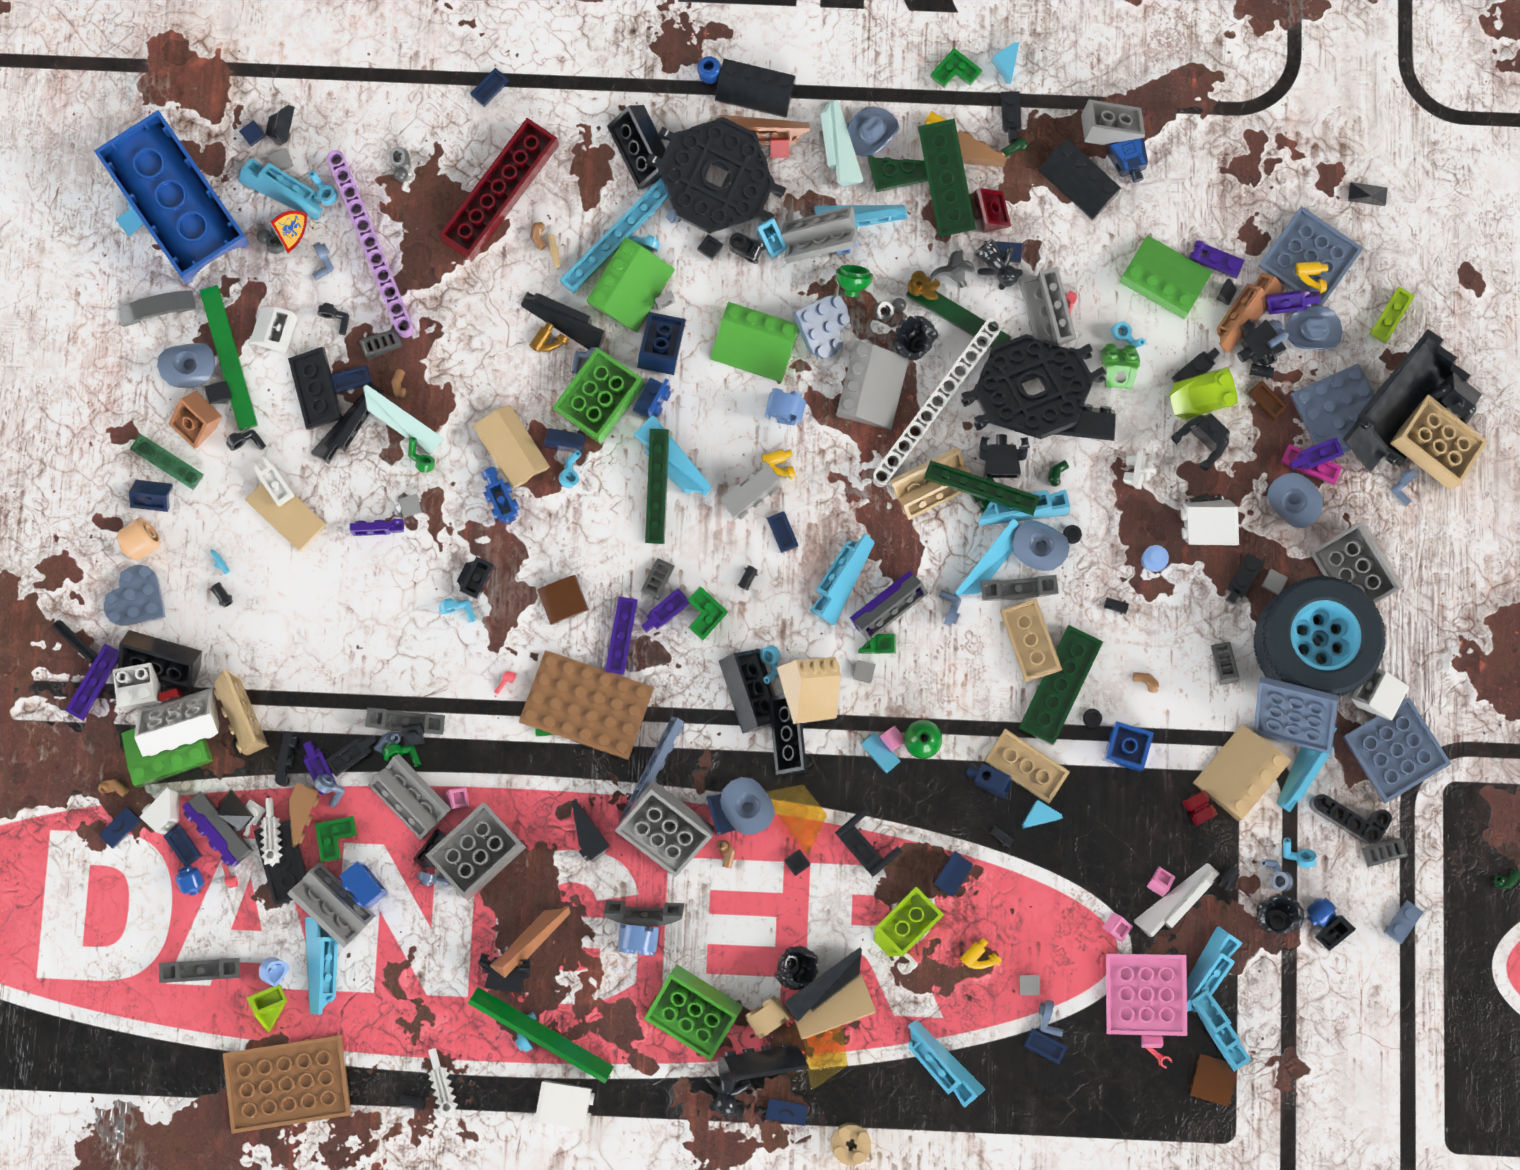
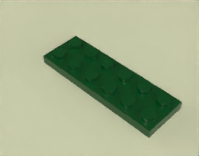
M955 118L918 126L939 238L976 230Z
M1070 625L1067 626L1056 649L1062 670L1042 678L1018 729L1048 744H1055L1103 641Z

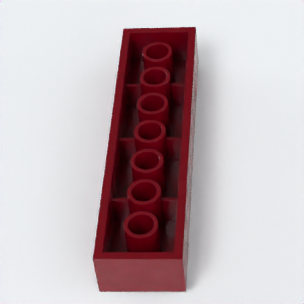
M526 118L441 231L439 237L442 243L470 262H473L558 148L557 137L529 118Z

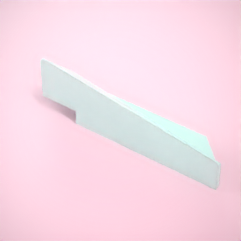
M837 100L826 102L823 104L824 110H821L820 115L828 167L836 171L837 182L843 187L862 183L863 177L840 103Z
M364 385L363 390L367 411L409 440L410 437H415L417 443L431 455L444 438L368 385Z

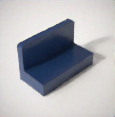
M548 428L544 445L545 448L572 453L575 450H579L583 454L586 434Z
M135 480L129 490L130 508L168 512L170 508L169 494L173 484Z
M721 794L711 797L707 796L717 836L736 831L721 809Z
M954 851L933 885L953 897L973 864L963 858L960 853Z

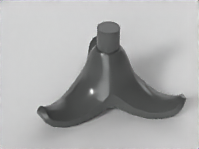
M961 249L960 251H954L949 257L948 264L936 268L931 273L929 279L930 282H933L937 277L945 275L958 282L960 288H964L967 286L965 270L973 273L975 267L970 261L963 260V249Z

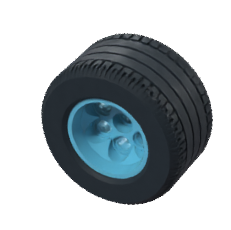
M1314 576L1299 580L1271 599L1259 615L1253 639L1255 641L1253 644L1257 663L1260 665L1259 667L1266 678L1338 695L1340 698L1365 684L1379 667L1386 644L1385 626L1382 622V616L1379 614L1380 612L1374 602L1371 601V598L1354 584L1352 585L1348 581L1330 576ZM1314 616H1316V617H1318V618L1320 619V621H1321V624H1320V625L1314 624V622H1313V617H1314ZM1331 625L1338 628V634L1331 632ZM1297 627L1304 629V636L1297 633ZM1316 637L1320 639V643L1317 646L1312 641ZM1332 645L1339 647V654L1333 652ZM1299 646H1303L1306 649L1305 655L1300 653L1298 650ZM1316 655L1323 657V664H1319L1316 661Z

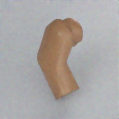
M535 222L531 228L530 238L541 251L547 246L541 238L545 225L542 222Z
M401 369L396 370L391 384L393 394L396 397L404 398L407 391L406 388L401 387V382L405 375V372Z
M1133 672V682H1144L1148 686L1147 689L1150 693L1158 691L1159 682L1151 674Z
M116 779L102 781L98 786L99 792L103 794L116 791L121 797H124L129 792Z
M720 840L717 843V849L724 856L722 867L731 869L735 850L728 841Z

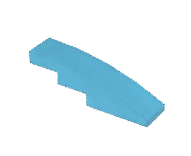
M1206 990L1191 1000L1208 1033L1233 1071L1235 1072L1250 1062L1252 1059L1240 1044V1038L1230 1026L1231 1021L1210 992Z

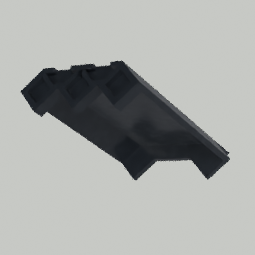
M1429 329L1422 335L1360 412L1356 423L1343 438V441L1369 473L1372 472L1383 457H1386L1390 464L1399 467L1407 459V456L1390 443L1401 426L1417 408V405L1434 389L1439 388L1440 384L1453 372L1467 383L1471 375L1455 365L1457 357L1442 347L1444 339ZM1441 398L1436 400L1446 409L1448 408L1445 404L1442 403Z

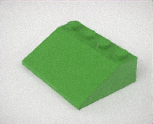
M1147 235L1119 283L1185 319L1211 276L1212 271Z
M625 237L586 301L590 307L637 333L654 306V299L660 296L675 269L641 245Z
M728 302L710 360L782 383L799 334V328L796 323Z
M596 348L552 408L599 444H602L646 384L642 377L599 348Z
M136 728L122 733L127 766L133 786L141 788L213 762L206 738L199 739L192 744L179 745L173 750L167 749L160 751L156 755L143 757L134 738Z
M676 965L644 1019L711 1061L744 1006L681 966Z

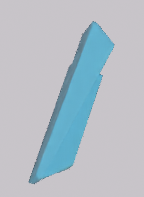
M1065 489L1050 495L1048 490L1031 493L1040 496L1033 516L990 502L982 516L979 517V526L1008 523L1012 519L1025 521L1066 516L1070 510L1067 491Z
M1015 519L1011 520L954 593L955 596L979 594L981 592L980 581H989L1014 551V534L1020 526Z
M1300 747L1277 804L1291 812L1296 802H1299L1330 754Z

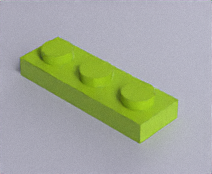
M1398 286L1369 335L1386 344L1415 295Z

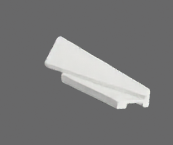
M1206 863L1137 917L1134 923L1149 937H1153L1164 924L1168 928H1172L1213 884V880L1220 873L1210 864Z

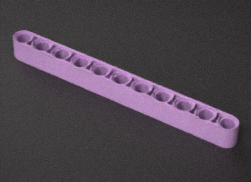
M333 150L328 154V163L393 325L399 336L403 338L410 337L414 332L413 324L343 153L339 150ZM338 158L341 159L340 163H338V164H334V163H333L334 160H336V159H338ZM348 175L347 179L340 180L341 176ZM348 192H355L353 196L347 197ZM361 208L359 213H353L354 209ZM361 225H368L365 230H360ZM369 241H375L373 246H366ZM381 257L379 263H373L375 258ZM388 274L387 279L380 280L381 275ZM389 291H395L393 296H386ZM396 307L402 308L401 312L397 314L393 313V310ZM408 324L409 326L406 330H400L401 325Z

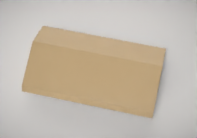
M511 405L496 409L473 424L472 427L511 488L525 484L533 475L544 472L550 467Z
M958 447L931 459L932 461L971 473L965 465ZM930 460L890 480L894 494L908 520L964 493L925 480L924 476Z

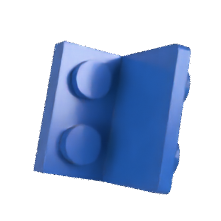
M650 377L633 408V412L647 419L652 415L658 418L663 410L661 407L663 402H667L672 393L669 380L665 378L664 382L661 383Z

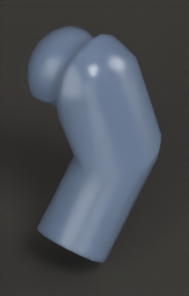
M397 732L383 734L373 749L381 754L388 744H398L401 741L400 734Z

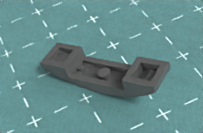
M189 290L150 296L128 303L118 308L122 327L141 323L143 319L175 311L182 313L194 310L196 306L193 293Z
M1057 575L1003 581H980L982 601L1017 600L1059 594Z
M367 707L365 727L403 732V725L422 723L424 734L443 735L445 715L400 712Z
M606 900L604 917L626 925L662 926L682 919L684 903L665 902L664 908L626 907V901Z
M240 958L159 963V983L240 978Z

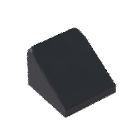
M1228 278L1217 296V300L1226 305H1230L1237 291L1231 279Z
M221 381L204 387L210 404H225L232 398L227 381Z

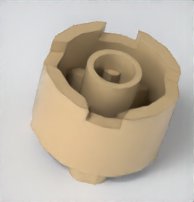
M775 995L762 1003V1009L758 1006L746 1014L748 1018L746 1020L759 1040L792 1018L780 999L776 998Z
M845 1123L834 1130L830 1146L839 1162L845 1165H857L864 1162L871 1151V1140L869 1134L862 1126L856 1123ZM850 1139H853V1142L856 1144L852 1149H849L846 1145V1142H850Z

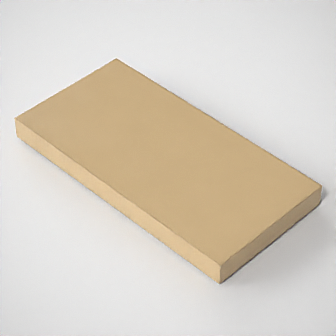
M263 483L245 499L299 552L327 525L296 495L279 507Z
M1036 598L1000 610L1025 683L1062 670Z
M1007 729L1003 730L984 759L985 763L994 769L1010 775L1012 781L1047 804L1051 802L1070 773L1069 770Z
M860 975L814 1012L810 1009L800 1021L797 1022L795 1019L794 1021L803 1040L876 1013L863 976Z

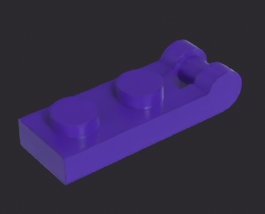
M1200 240L1195 241L1194 251L1189 255V259L1235 279H1237L1245 261L1206 245ZM1201 251L1206 253L1205 257L1200 255Z

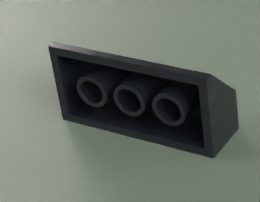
M724 58L719 74L715 101L787 118L795 88L796 76Z
M629 105L607 127L638 190L656 183L661 178L658 168L647 165L645 162L650 153L662 159L666 148L662 140L657 137L658 132L645 106Z
M1067 138L1050 154L1038 170L1092 221L1118 196L1121 189L1116 182Z
M1085 404L1076 426L1054 435L1114 441L1116 413L1109 406L1094 408L1093 405Z
M128 630L119 643L118 669L152 663L160 685L173 689L176 688L191 694L201 667L202 651Z
M760 649L733 653L719 660L742 734L771 726L769 697L776 695L772 683L766 684L763 681L768 672L765 663L760 657Z
M785 694L769 697L776 775L805 773L807 765L802 723L793 724Z
M791 1042L780 1043V1048H773V1045L761 1046L760 1051H754V1048L742 1049L743 1053L736 1054V1051L724 1052V1056L718 1057L721 1081H737L806 1070L809 1067L799 1045L792 1046Z

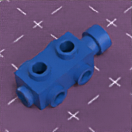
M495 467L485 469L481 474L488 485L485 486L486 492L483 493L487 502H492L494 506L491 511L495 520L499 519L501 523L505 522L506 524L515 521L516 517L519 516L517 510L520 508L516 499L512 500L509 493L512 490L509 483H504L503 479L498 480V473ZM501 491L502 496L496 497V493ZM509 508L510 512L504 514V509Z

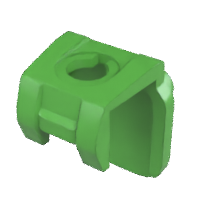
M1106 344L1100 354L1102 364L1106 366L1105 387L1132 389L1138 367H1140V357L1136 347L1125 345L1123 349H1117L1115 344ZM1119 370H1122L1126 375L1124 381L1115 380Z

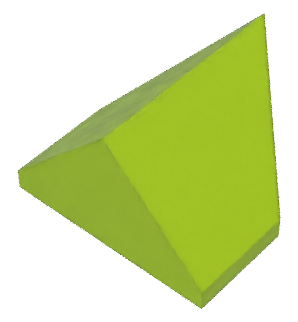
M280 984L277 987L273 986L247 997L254 1016L266 1031L270 1033L283 1007L288 1002Z

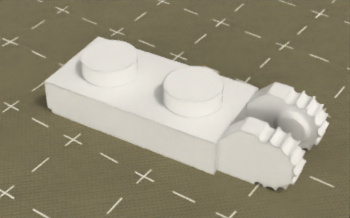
M263 454L261 459L267 465L266 469L261 471L260 466L255 461L251 462V465L271 497L280 507L295 495L275 466Z

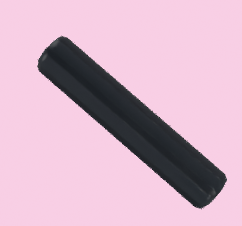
M57 620L52 625L53 628L93 664L97 654L63 621Z

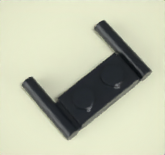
M864 807L840 827L835 834L868 873L874 877L900 855L902 850L897 846L882 859L855 827L859 821L869 814Z

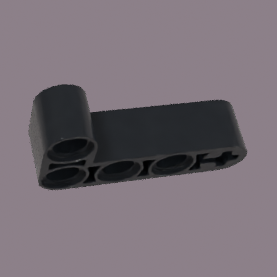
M1325 794L1316 795L1309 802L1312 811L1367 845L1379 842L1392 821L1390 812L1385 809L1373 812L1368 820H1365ZM1322 800L1321 804L1324 806L1318 807L1319 803L1317 801ZM1335 809H1338L1341 813L1339 819H1336L1333 815ZM1378 814H1382L1384 816L1383 824H1380L1377 821ZM1352 819L1355 820L1358 824L1356 830L1352 829L1350 826V822ZM1369 830L1374 832L1375 837L1373 840H1369L1367 837Z

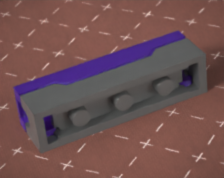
M909 570L852 615L850 619L855 628L869 641L924 598L928 592L923 583Z
M200 791L188 803L182 806L185 810L183 814L189 821H194L197 824V831L202 836L206 835L210 840L208 844L214 851L218 850L222 854L220 858L227 866L236 867L253 852L234 827L218 816V808L204 792Z

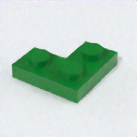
M953 48L930 74V77L943 88L956 75L971 86L983 70L957 49Z
M701 586L687 599L700 612L688 628L701 640H704L726 616L728 611Z
M354 816L315 824L321 862L342 859L339 839L358 836Z

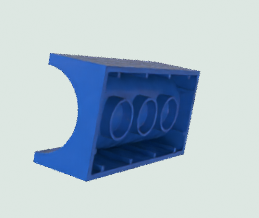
M159 110L94 150L186 285L193 281L194 276L202 268L216 258L236 248H245L250 245L235 220Z

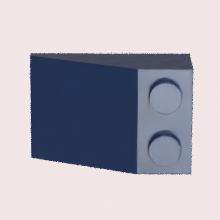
M649 312L639 351L637 368L674 375L686 319Z

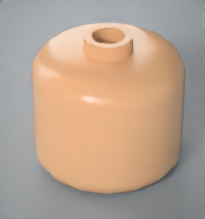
M143 518L135 519L120 529L117 534L121 551L136 561L143 559L160 546L158 533Z

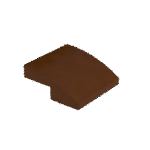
M576 575L563 578L537 589L550 625L557 624L570 617L573 618L589 610Z
M1199 1054L1195 1075L1192 1079L1190 1096L1228 1107L1238 1070L1234 1072L1227 1061Z

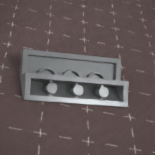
M849 206L785 222L781 236L787 245L784 255L786 263L855 247L858 233L853 207Z
M1058 267L1041 270L1037 276L1019 279L1034 338L1059 343V346L1075 340L1076 334Z
M399 754L391 759L386 768L375 774L368 784L420 840L424 839L451 810Z
M320 862L308 871L303 879L287 893L343 948L376 916L367 907H359L352 898L354 894L346 891L340 884V881Z

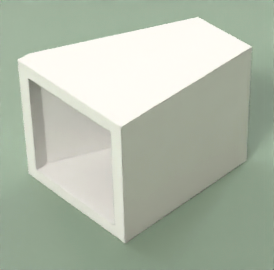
M1216 500L1184 503V509H1181V518L1184 520L1182 538L1189 545H1239L1238 507L1232 501Z
M544 1080L541 1084L535 1122L585 1129V1126L590 1124L591 1113H588L589 1105H593L595 1093H592V1088Z

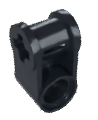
M742 233L732 234L729 240L730 251L753 264H758V258L762 250L764 251L766 248L761 242L751 239ZM739 240L742 242V245L737 247L733 245V242Z

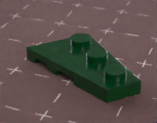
M867 156L876 193L928 181L923 160L891 159L890 157L876 158L874 156Z

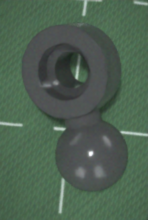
M395 147L390 152V161L393 165L397 166L394 171V178L398 182H404L408 178V171L404 168V165L409 161V153L403 147Z
M261 229L257 232V240L262 244H267L269 252L279 254L285 250L279 238L272 236L269 230Z
M902 298L894 299L892 304L880 301L874 307V315L879 320H889L893 316L894 311L901 313L906 309V302Z

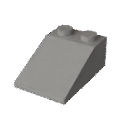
M1089 99L1081 114L1085 142L1104 145L1145 137L1141 108Z

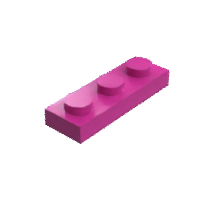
M1289 444L1281 463L1290 466L1289 463L1298 459L1297 454L1303 450ZM1329 461L1309 470H1303L1302 467L1297 468V470L1335 485L1342 466Z

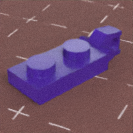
M1298 290L1266 295L1268 314L1270 315L1307 310L1308 307H1311V304L1321 303L1320 291Z
M1337 437L1301 451L1297 454L1298 459L1291 461L1289 465L1291 470L1300 467L1303 470H1309L1343 456L1344 452Z
M394 518L389 522L375 520L370 523L359 520L355 521V523H350V531L353 536L404 532V520Z
M679 588L649 611V614L646 616L648 620L641 625L646 633L654 627L657 630L660 627L662 628L690 605L687 601L688 598Z
M310 741L304 743L303 746L307 753L303 755L304 762L313 782L318 775L327 774L338 785L320 748L315 749ZM318 790V792H319L320 795L325 794V793H323V792H321V791Z

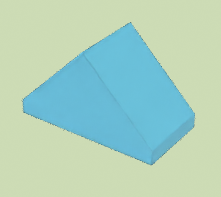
M1014 42L993 57L992 63L1008 84H1011L1019 42Z
M773 217L757 226V236L761 243L766 246L765 249L771 258L786 250L787 246Z
M1037 800L1022 823V828L1060 820L1063 817L1059 812Z

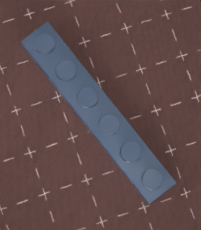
M671 717L619 821L624 818L653 780L656 782V776L663 769L667 754L674 748L673 742L676 736H679L683 730L682 725L684 721Z

